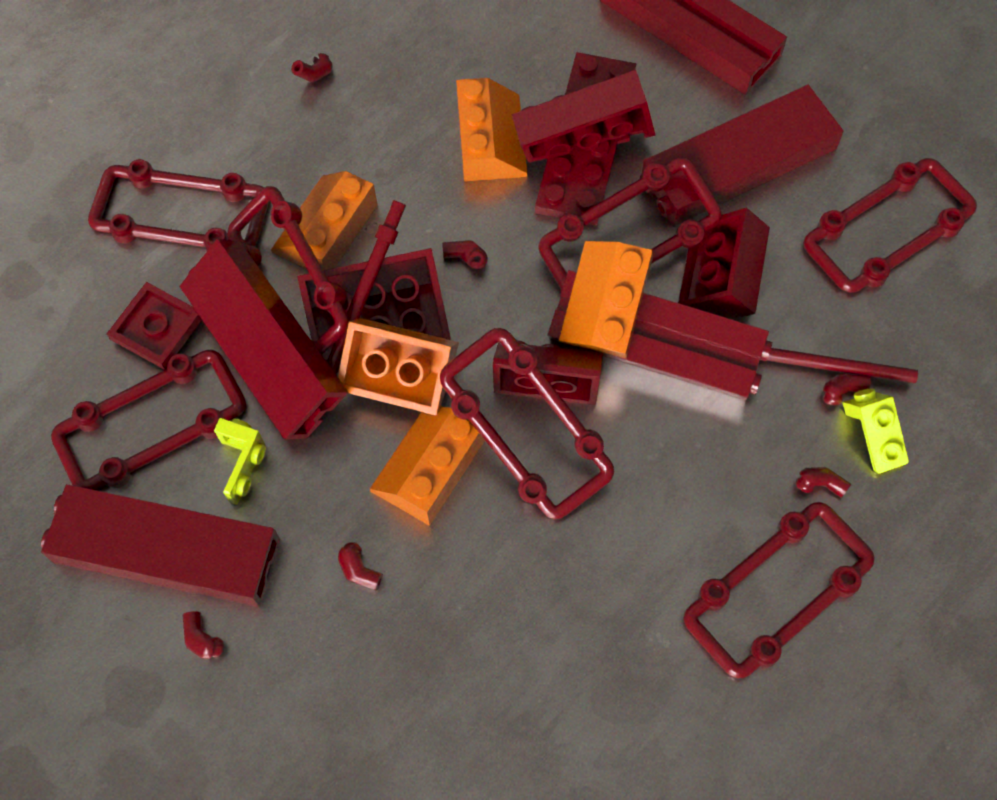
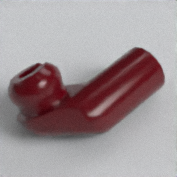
M320 53L318 54L319 59L317 57L313 58V65L297 60L293 63L291 71L295 76L315 83L331 73L333 63L327 54Z
M472 240L442 242L444 259L461 258L473 269H481L487 264L488 257L486 252Z
M839 374L825 383L823 387L825 392L823 401L826 404L839 405L842 403V394L848 391L858 392L870 389V376Z
M827 467L804 468L799 472L801 476L796 480L797 488L805 493H811L815 486H824L840 498L844 496L851 486L850 482Z
M191 611L182 615L184 640L187 649L202 659L219 657L224 650L223 640L220 637L212 638L209 634L203 632L201 612Z

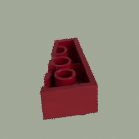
M636 70L620 73L614 78L597 84L587 85L581 90L567 95L556 96L550 101L526 107L520 112L512 114L519 142L528 163L567 155L570 153L571 148L574 147L586 149L587 151L598 148L600 142L616 139L617 144L629 142L631 135L643 133L645 138L656 136L647 100Z

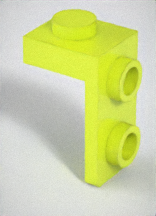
M865 389L854 393L853 399L842 402L845 415L861 420L874 472L883 473L908 464L909 460L893 396L875 392V389Z
M219 418L214 431L220 442L242 450L223 492L229 503L237 505L241 496L245 497L250 489L252 471L255 465H259L262 462L266 446L259 431L252 429V426L245 421L239 419L228 421Z

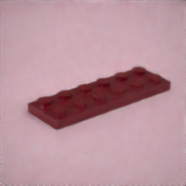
M576 52L565 95L581 90L587 85L597 84L614 78L620 73L636 70L637 63ZM616 139L600 142L596 149L586 151V149L574 147L571 148L570 153L567 155L548 158L535 204V213L561 218L568 213L579 215L603 201L618 145ZM599 219L593 221L590 225L598 226Z

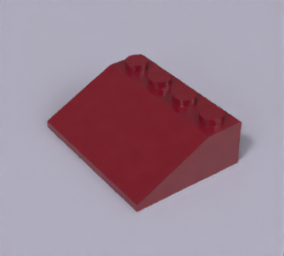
M432 248L385 257L360 318L451 340ZM368 261L323 270L329 282L337 283L345 290L346 301L343 308L346 313ZM310 274L297 276L311 341L314 344L334 325V319L329 310L320 309L314 301L316 285ZM333 345L322 354L326 361Z

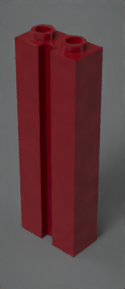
M600 0L745 95L782 57L787 40L786 35L730 0Z
M807 84L645 159L640 179L649 164L661 163L664 165L675 158L685 157L694 163L720 205L836 150L844 130L810 85ZM682 170L670 176L666 187L661 191L652 192L646 190L653 197L657 196L656 205L658 211L664 218L667 217L673 227L707 211Z
M216 239L208 247L207 252L196 266L189 271L188 276L179 287L284 440L307 439L323 421L321 418L326 411H332L349 392L241 242Z
M568 270L560 294L561 298L547 334L550 340L559 342L577 272ZM644 293L627 359L602 353V356L746 401L749 393L754 395L757 393L762 375L757 374L756 370L760 360L767 361L773 342L767 340L768 330ZM566 344V345H569V346H572V347H575V348H582V347H578V346Z
M66 484L62 495H59L55 501V515L51 526L45 530L42 536L41 553L53 563L260 608L268 582L267 574L269 567L273 565L280 537L274 528Z

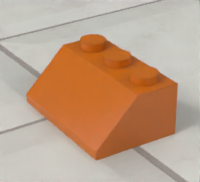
M490 78L456 80L464 182L527 177L526 156L521 148L512 114L521 111L519 94Z
M347 171L323 175L300 207L302 221L299 227L323 270L336 268L378 205L374 184ZM285 229L271 248L272 253L307 269Z
M585 241L559 342L627 359L653 259V250L620 242Z
M358 318L349 321L338 378L350 394L437 415L446 392L440 383V373L443 367L456 357L459 342Z
M440 406L437 415L421 412L370 487V492L430 526L485 440L468 419H460L454 415L451 407Z

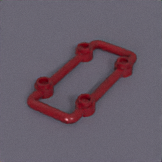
M678 157L664 165L661 163L649 164L645 168L641 179L579 215L574 213L563 215L558 221L557 228L545 234L538 246L541 257L561 290L567 273L554 253L552 246L561 240L567 242L578 240L585 226L644 191H661L666 187L669 177L680 170L685 174L709 215L699 221L689 219L682 222L677 228L676 235L650 249L653 250L651 264L681 246L685 248L697 246L702 241L704 233L714 228L720 222L722 211L694 163L685 157Z
M924 158L915 164L905 162L895 168L889 181L843 211L831 210L825 212L821 216L817 227L805 236L803 244L806 252L841 290L855 293L867 285L870 287L882 286L886 282L891 269L939 237L956 236L962 229L965 220L976 212L977 203L974 197L937 160ZM926 171H930L963 205L959 209L952 207L942 210L936 218L934 226L886 258L875 257L868 259L864 263L860 275L852 280L846 276L817 244L823 238L827 240L838 239L843 234L846 223L897 190L902 192L913 190L919 181L920 175Z
M137 159L132 161L129 166L113 165L104 171L88 215V223L95 231L112 234L113 238L119 243H129L138 237L206 247L207 250L216 239L229 240L228 233L221 228H211L206 234L138 225L131 216L126 214H117L111 220L102 219L115 178L130 179L132 185L139 189L148 188L153 183L222 192L224 198L230 202L241 201L246 196L255 197L264 187L246 183L241 175L233 172L224 175L222 179L153 170L149 162ZM269 202L250 221L244 239L246 244L256 247Z
M266 186L230 223L228 239L241 242L251 258L259 266L262 261L261 252L254 245L245 243L241 236V231L271 201L273 205L271 210L272 223L278 228L286 229L316 285L314 292L316 305L320 309L329 310L334 319V325L314 343L322 355L348 328V316L343 308L346 301V292L339 284L329 282L299 227L302 221L301 209L295 203L285 201L278 188Z
M494 328L443 367L440 373V383L452 398L451 409L454 415L460 419H468L519 482L518 492L521 499L530 504L535 503L548 518L561 519L612 480L614 465L603 451L604 441L600 434L583 426L536 366L537 356L535 351L527 345H520L506 329ZM498 342L509 354L508 363L511 370L517 374L526 375L574 436V446L578 455L587 460L592 459L600 469L597 475L558 505H554L546 495L547 486L543 477L536 473H529L480 412L478 395L472 390L462 389L454 379V376Z
M204 350L192 357L186 354H176L169 360L166 370L98 404L91 401L78 403L72 411V417L54 427L51 439L73 486L98 490L105 485L111 488H120L128 483L131 472L201 436L208 439L217 438L214 429L219 418L232 421V419L239 417L246 408V400L223 356L219 352ZM211 363L232 405L221 411L215 408L202 410L196 417L195 424L125 460L119 457L108 458L101 464L98 474L85 479L66 439L67 434L77 429L85 432L94 431L101 426L105 415L172 381L179 384L189 383L196 377L198 368Z
M814 502L800 513L794 511L785 514L778 524V531L722 579L715 578L705 581L699 590V598L685 610L684 624L728 675L737 679L746 678L759 667L768 668L773 666L781 657V648L836 599L853 596L861 587V578L874 565V553L829 505L822 502ZM820 516L860 559L851 567L840 566L831 574L829 586L772 636L761 635L757 637L750 646L749 656L738 664L698 618L707 610L717 611L722 609L729 600L730 591L787 542L798 543L802 541L809 531V523Z

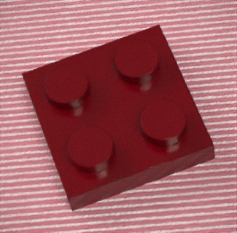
M146 282L106 334L111 341L165 370L171 357L179 352L202 319L193 306Z

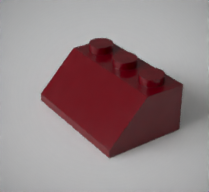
M747 207L722 214L720 222L714 228L704 233L702 241L697 246L688 249L678 303L728 319L756 314L770 227Z
M517 340L520 345H527L535 351L537 356L536 366L564 401L596 405L602 353H595L593 350L578 348L576 350L562 349L554 344H544L542 346L528 345L523 341ZM498 342L493 358L494 393L544 399L526 375H520L511 370L508 363L509 354Z

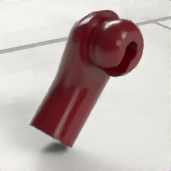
M349 542L345 544L338 553V561L345 578L350 582L377 591L381 584L383 573L364 567L361 559L362 548L357 543Z

